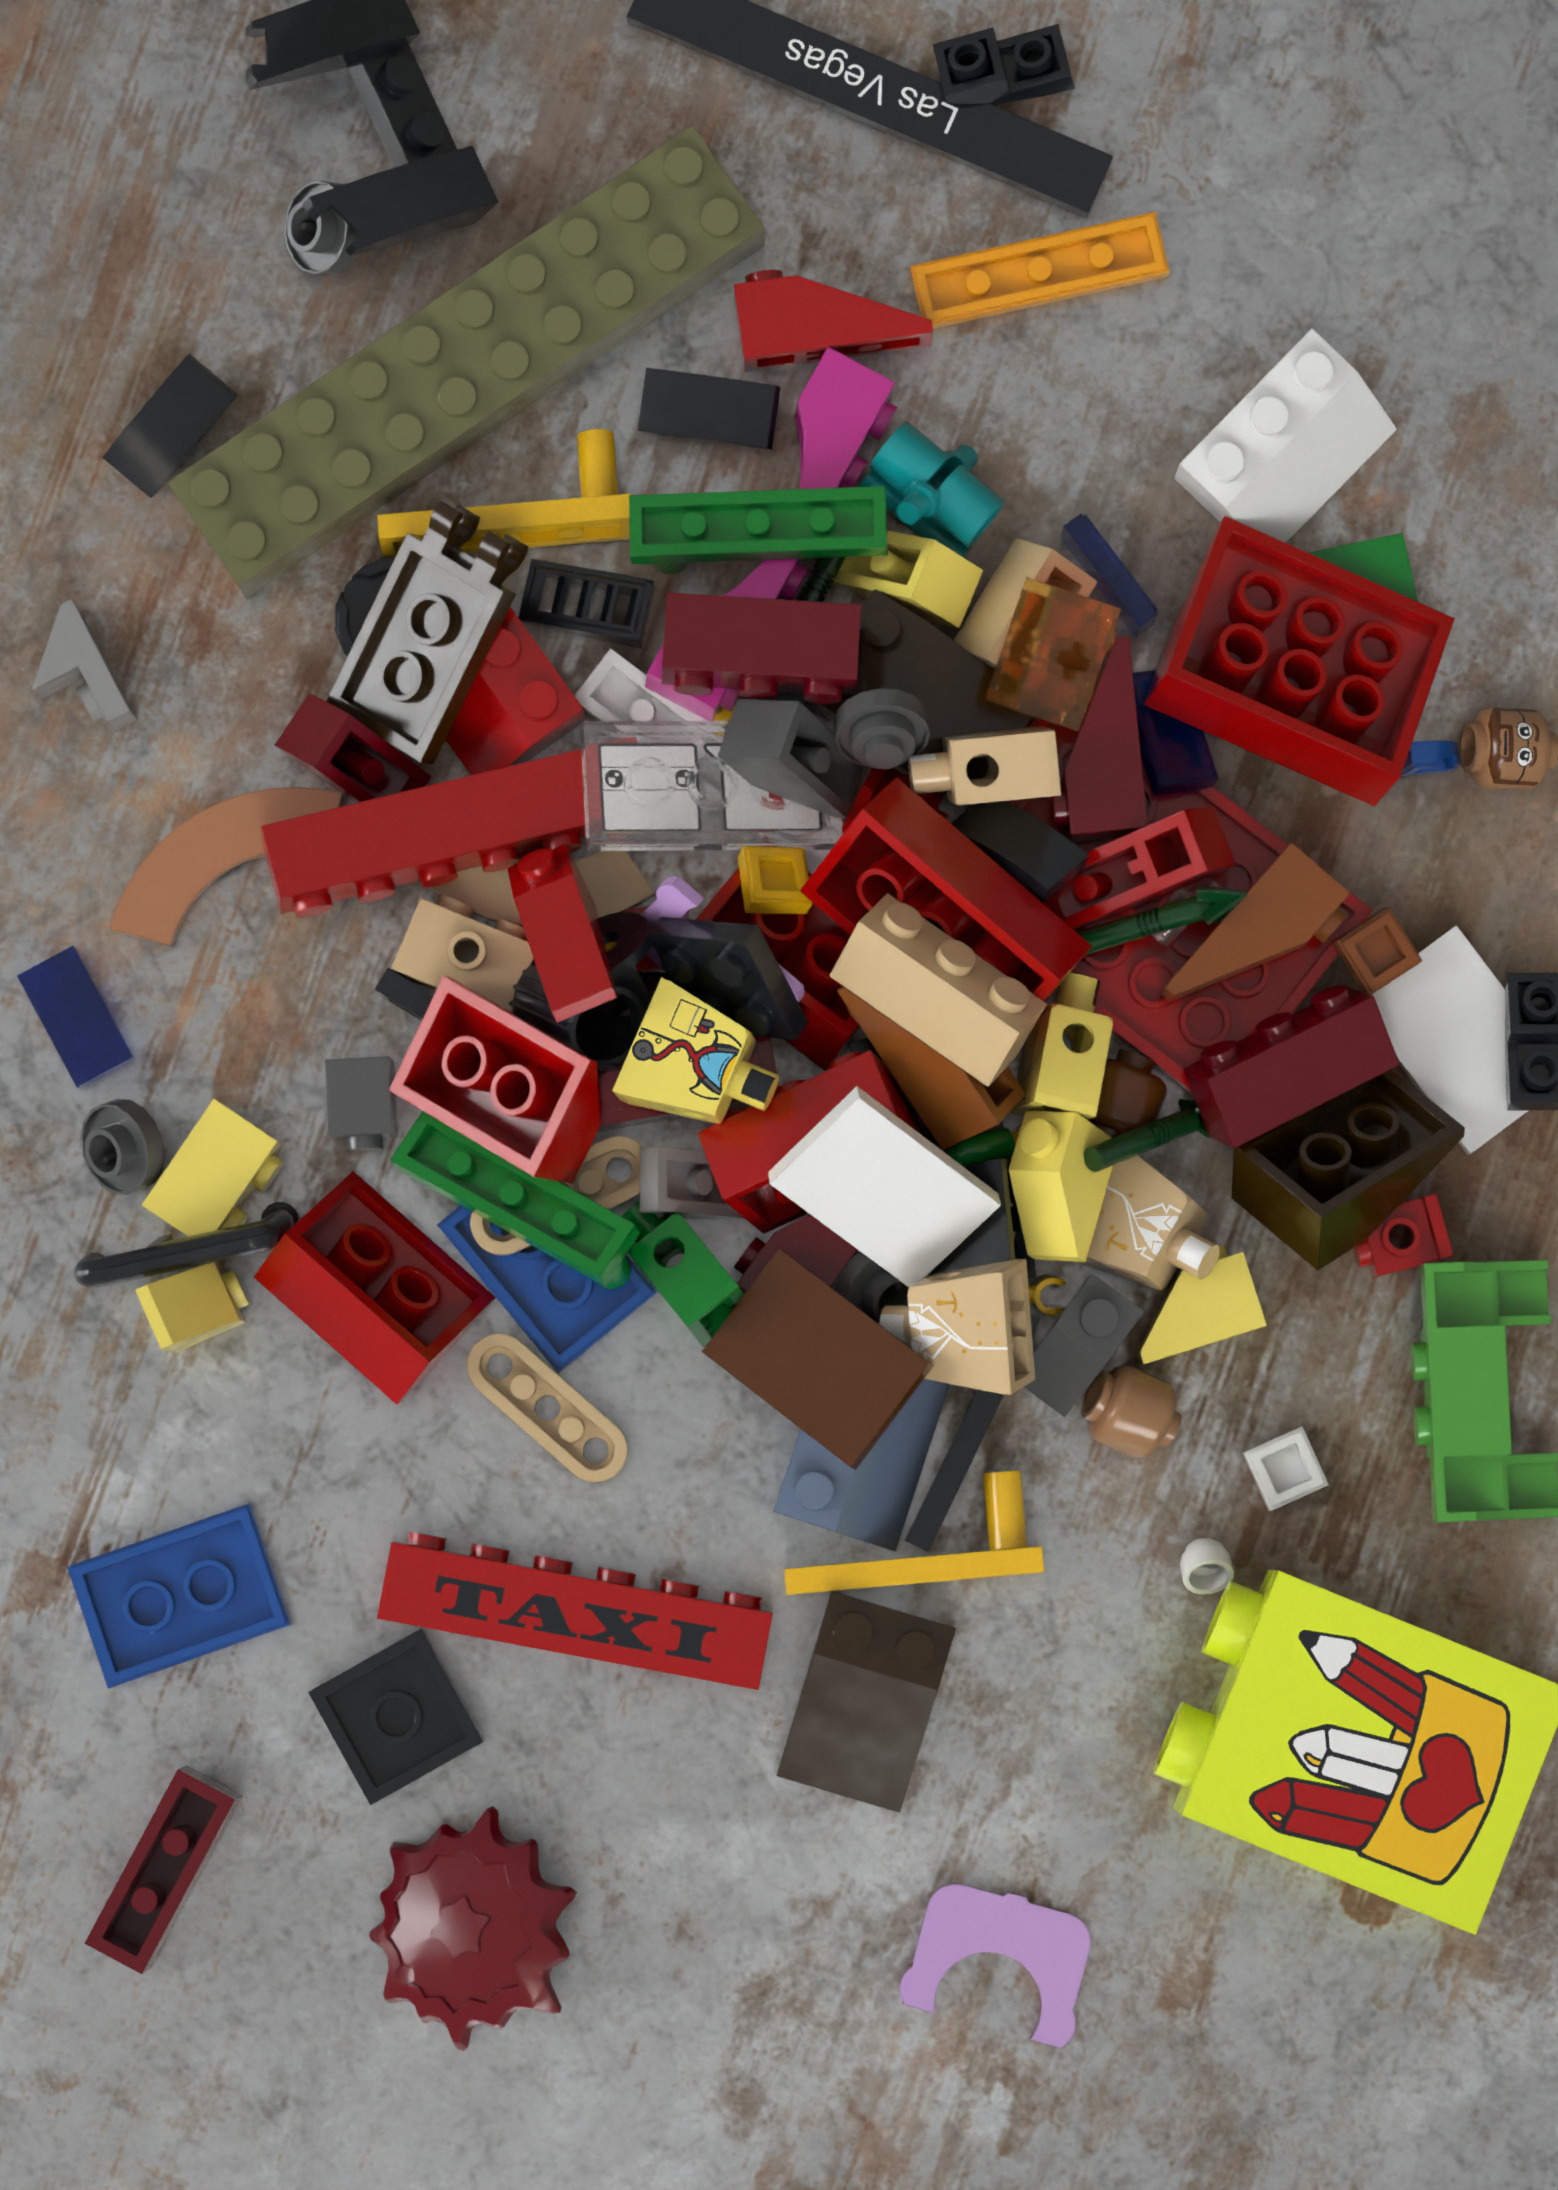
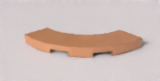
M271 788L245 793L221 801L197 813L176 827L142 861L128 882L116 906L109 929L113 932L173 947L177 933L186 915L199 897L214 883L213 881L246 861L265 857L261 838V826L342 807L343 793L319 788Z

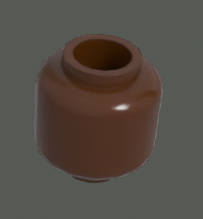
M1119 1049L1116 1059L1107 1058L1096 1117L1088 1121L1111 1138L1156 1121L1167 1096V1087L1161 1078L1151 1073L1155 1065L1154 1061L1124 1049Z

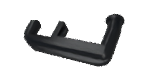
M275 1202L268 1205L263 1211L261 1221L174 1240L172 1234L157 1238L146 1248L110 1256H104L98 1252L90 1253L77 1263L74 1275L77 1282L83 1286L100 1287L265 1252L277 1245L282 1236L299 1221V1216L295 1208L290 1204Z

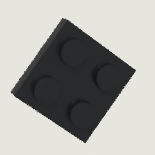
M661 917L648 932V936L661 959V965L674 984L743 1026L753 1036L796 1040L809 1024L758 925Z
M423 1628L308 1692L370 1805L485 1741Z

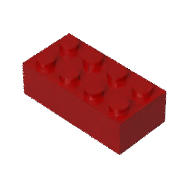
M898 777L891 781L860 811L800 889L802 894L850 935H852L858 922L888 893L901 903L916 909L921 917L953 939L968 945L976 955L1006 976L1020 981L1029 992L1044 1002L1050 998L1092 947L1091 944Z

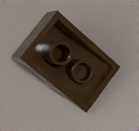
M875 589L862 607L858 673L854 696L861 692L875 689H898L912 694L925 705L930 726L928 744L919 755L943 752L942 737L1027 728L1042 709L1041 703L928 621ZM842 696L841 702L832 704L809 703L817 715L834 725L836 711L846 700L853 696ZM986 757L970 759L967 765L969 779H979L985 776L988 769ZM908 762L898 765L909 772ZM941 791V793L947 796V791ZM967 804L962 806L969 809L974 804Z
M1391 1069L1234 1148L1231 1198L1318 1271L1366 1241L1464 1137L1465 1127Z
M831 1591L776 1776L900 1813L956 1628Z

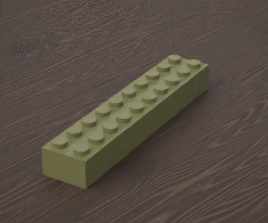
M691 125L167 483L245 598L248 599L764 247V226L696 129Z

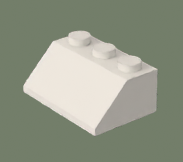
M1311 329L1182 460L1174 479L1219 522L1226 516L1287 543L1396 432L1397 428L1358 371L1318 333Z

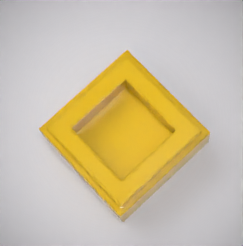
M743 846L737 859L745 913L807 914L813 902L800 892V889L809 879L805 849L801 847Z

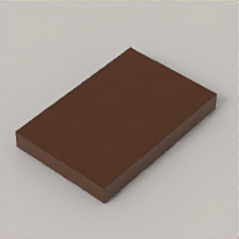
M780 1248L702 1350L706 1356L855 1470L934 1366Z

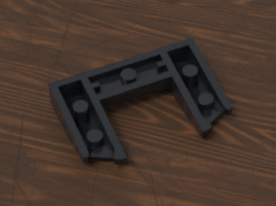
M310 0L254 20L246 27V36L253 38L265 36V65L252 64L246 70V83L249 90L348 68L394 167L392 169L310 196L302 204L306 213L314 221L324 211L333 209L358 234L345 248V251L350 256L475 224L498 203V199L473 146L457 150L409 46L420 34V31L406 0Z

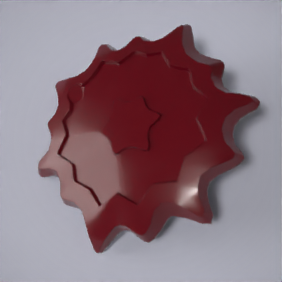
M492 1806L487 1808L473 1828L466 1832L457 1831L448 1824H443L424 1843L414 1845L394 1842L391 1844L389 1852L393 1862L394 1877L390 1885L380 1894L385 1918L369 1934L371 1941L381 1947L388 1958L389 1969L383 1992L385 2001L388 2003L411 2002L415 2006L422 2022L436 2021L442 2023L448 2029L456 2048L461 2051L469 2047L472 2029L477 2024H486L496 2029H502L513 2013L518 2010H532L549 2014L561 2012L562 2006L552 1986L550 1972L554 1967L568 1959L570 1952L565 1940L557 1929L556 1922L563 1910L575 1898L577 1892L568 1886L547 1883L542 1878L539 1869V1846L535 1839L515 1842L504 1837L500 1830L499 1812Z

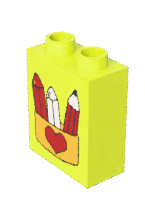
M1267 1569L1259 1592L1229 1581L1216 1607L1201 1653L1230 1664L1211 1713L1183 1701L1180 1703L1162 1743L1153 1774L1182 1785L1173 1809L1184 1817L1476 1935L1558 1727V1684L1278 1570Z

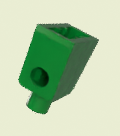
M638 1201L621 1216L635 1224L640 1232L635 1240L636 1244L630 1248L628 1253L702 1347H705L744 1294L679 1212L672 1214L666 1219L663 1214L640 1212V1201ZM677 1254H684L682 1260L677 1265L666 1267L670 1258Z

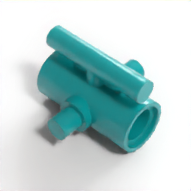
M908 421L901 424L881 447L869 466L871 471L859 485V487L886 486L887 511L919 537L934 539L963 558L966 557L972 548L971 545L987 529L1005 504L1003 498L971 473V468L976 465L978 460L977 454L972 447L960 445L954 451H943Z

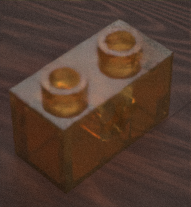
M1026 577L985 699L1012 710L1079 731L1084 715L1087 714L1094 696L1095 682L1104 656L1114 643L1116 636L1115 624L1120 608Z

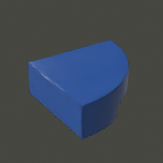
M1439 740L1412 742L1401 776L1456 771L1460 767L1457 742Z

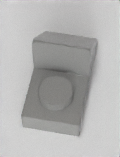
M70 599L60 604L34 680L33 691L40 698H45L84 678L86 683L76 689L94 722L104 717L106 722L116 732L137 721V718L84 615L76 603Z
M664 1146L640 1148V1212L663 1214L666 1219L677 1212L684 1219H745L723 1201L704 1150Z

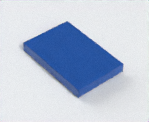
M459 1206L437 1224L558 1374L657 1294V1291L627 1255L626 1257L631 1264V1275L628 1281L619 1288L607 1289L534 1246L507 1256L488 1253L475 1241L470 1228L472 1211L463 1206ZM490 1222V1228L496 1235L506 1236L510 1234Z
M251 1503L67 1567L108 1689L292 1625Z

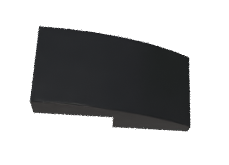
M1059 24L997 41L994 28L992 27L933 44L947 103H1002L1032 99L1075 89Z
M188 354L133 418L102 458L147 496L152 498L164 486L192 449L203 440L238 394L196 358Z
M646 368L637 431L772 450L781 387L708 375Z
M1004 801L974 804L951 823L1042 903L1081 872L1089 857L1087 853L1053 827L1028 812Z
M1507 973L1505 995L1507 1111L1558 1110V973Z

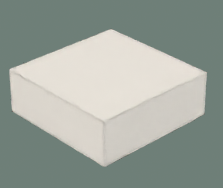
M1303 1426L1243 1452V1456L1268 1511L1277 1509L1329 1485Z

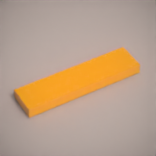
M1156 212L911 265L909 270L919 315L930 319L933 329L1167 278L1170 273Z

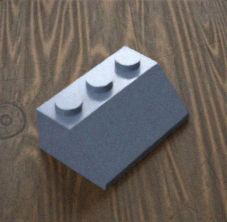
M924 1379L856 1470L850 1468L800 1429L773 1512L896 1552L950 1384Z

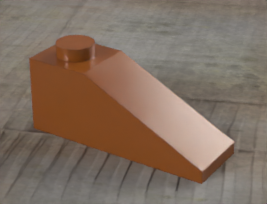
M1291 842L1249 890L1246 897L1234 907L1160 994L1171 1002L1303 948L1313 935L1324 943L1348 916L1339 905L1350 892Z

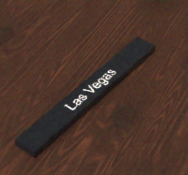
M634 0L627 14V23L1088 218L1113 160V156L990 103H947L941 82L747 0Z

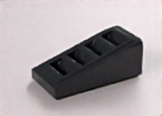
M531 559L518 618L525 624L641 649L655 584L652 580ZM546 578L558 580L551 612L539 611ZM571 583L582 585L575 617L564 615ZM595 588L606 590L600 621L588 619ZM619 593L631 596L624 625L613 623Z

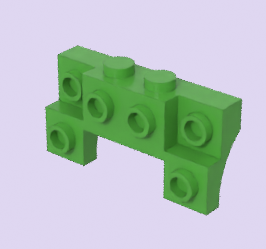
M1548 1260L1444 1262L1420 1265L1423 1329L1420 1330L1421 1342L1411 1343L1410 1364L1413 1381H1423L1424 1406L1414 1407V1437L1416 1445H1426V1456L1430 1458L1433 1522L1558 1517L1556 1463L1558 1462V1453L1512 1454L1505 1327L1551 1324V1314L1548 1311L1546 1270H1548Z

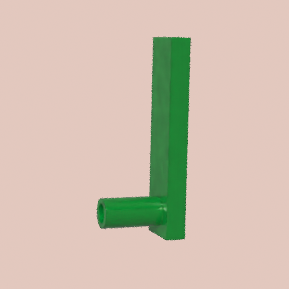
M886 486L629 495L632 564H653L658 571L664 574H676L682 571L688 562L888 555Z
M424 1111L421 1112L390 1159L397 1170L582 1273L604 1288H619L628 1281L631 1275V1264L626 1254L640 1234L635 1224L558 1181L531 1176Z

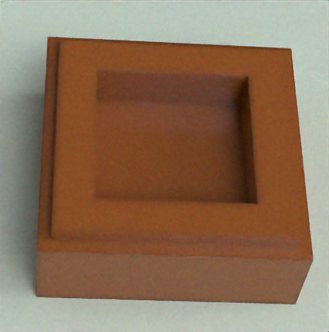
M1383 907L1331 941L1362 992L1370 995L1422 962L1421 957L1390 907Z

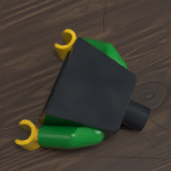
M1022 1123L1015 1132H1010L1005 1127L985 1131L946 1148L943 1151L999 1194L1001 1206L928 1275L1015 1259H1026L1028 1279L1035 1278L1028 1285L1030 1304L1044 1314L1051 1316L1060 1314L1065 1307L1055 1304L1043 1305L1040 1300V1294L1042 1289L1049 1284L1062 1286L1066 1285V1283L1057 1276L1050 1274L1040 1275L1036 1278L1035 1260L1027 1255L1008 1171Z

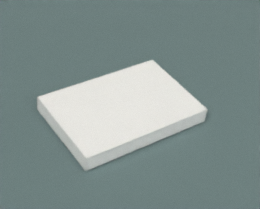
M1456 925L1418 953L1422 959L1421 963L1373 993L1372 996L1376 1000L1400 1067L1421 1093L1465 1127L1464 1137L1458 1143L1466 1154L1470 1155L1528 1111H1507L1505 1063L1506 990Z
M858 1086L768 1171L770 1185L907 1287L924 1279L1001 1206L999 1194Z

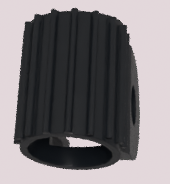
M618 912L599 918L604 944L617 942L612 949L607 951L617 998L557 1023L551 1012L534 962L526 970L522 971L523 974L518 983L513 985L515 989L514 997L509 1002V1005L513 1007L515 1015L595 1060L598 1071H602L604 1066L612 1065L617 1067L619 1062L627 1058L661 977L673 982L665 972L643 973V971H637L635 965L645 957L653 943L648 936L651 927L647 919L635 912ZM628 1007L630 1008L631 1015L620 1016Z

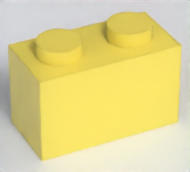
M213 1098L142 1203V1206L187 1236L243 1225L248 1214L241 1210L242 1206L255 1188L263 1193L273 1182L284 1163L282 1159L277 1157V1154L284 1145Z

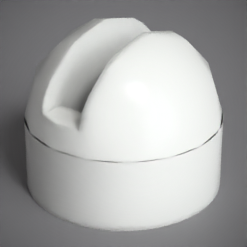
M1207 1537L1195 1539L1187 1545L1180 1562L1185 1587L1196 1594H1213L1225 1589L1229 1581H1232L1234 1578V1570L1230 1554L1223 1544Z

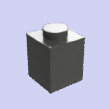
M389 1056L325 1059L328 1136L334 1141L344 1140L345 1151L383 1149V1138H398L396 1095L389 1091L395 1077L394 1061Z

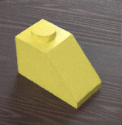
M887 530L888 555L846 557L836 578L832 577L834 580L832 585L868 599L876 589L928 622L960 628L983 570L934 539Z
M1025 1111L1008 1171L1027 1255L1036 1260L1086 1262L1113 1166L1098 1172H1092L1087 1168L1084 1161V1151L1091 1146L1111 1139V1137L1077 1112Z
M1225 1245L1219 1246L1220 1254L1215 1267L1204 1279H1198L1184 1270L1177 1274L1136 1353L1140 1366L1267 1326L1244 1252L1228 1256Z
M217 1262L195 1267L135 1290L161 1350L173 1353L181 1352L246 1323L240 1308L250 1304L244 1286L235 1269L225 1273L221 1264Z

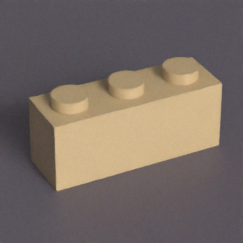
M888 893L858 922L829 975L832 979L987 1087L1016 1058L1047 1003L1029 992L1020 981L1006 976L976 955L968 945L953 939L921 917L916 909L901 903Z

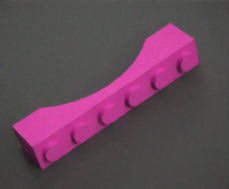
M827 347L798 399L794 415L800 447L799 489L856 487L868 464V460L859 455L870 436L881 441L898 409L897 406L889 403L895 385L894 381L830 347ZM803 558L764 560L737 587L723 596L793 600L809 569L800 564ZM663 643L647 672L645 682L647 689L711 723L721 707L729 711L733 710L737 700L740 698L739 689L713 688V692L709 695L693 696L677 693L674 691V685L661 684Z

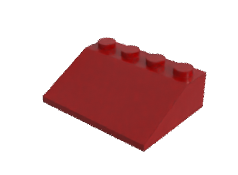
M1224 516L1218 525L1164 648L1144 705L1375 807L1401 777L1455 618Z

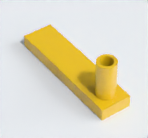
M591 429L583 431L576 436L581 498L464 507L478 515L480 521L473 536L460 549L467 553H477L479 545L488 531H493L501 537L509 534L527 545L528 548L630 540L629 495L631 493L619 494L614 433L606 429ZM434 510L377 515L378 536L383 557H396L407 533L424 537Z
M1021 1470L982 1473L989 1550L784 1568L786 1595L1044 1572L1042 1546L1028 1547Z

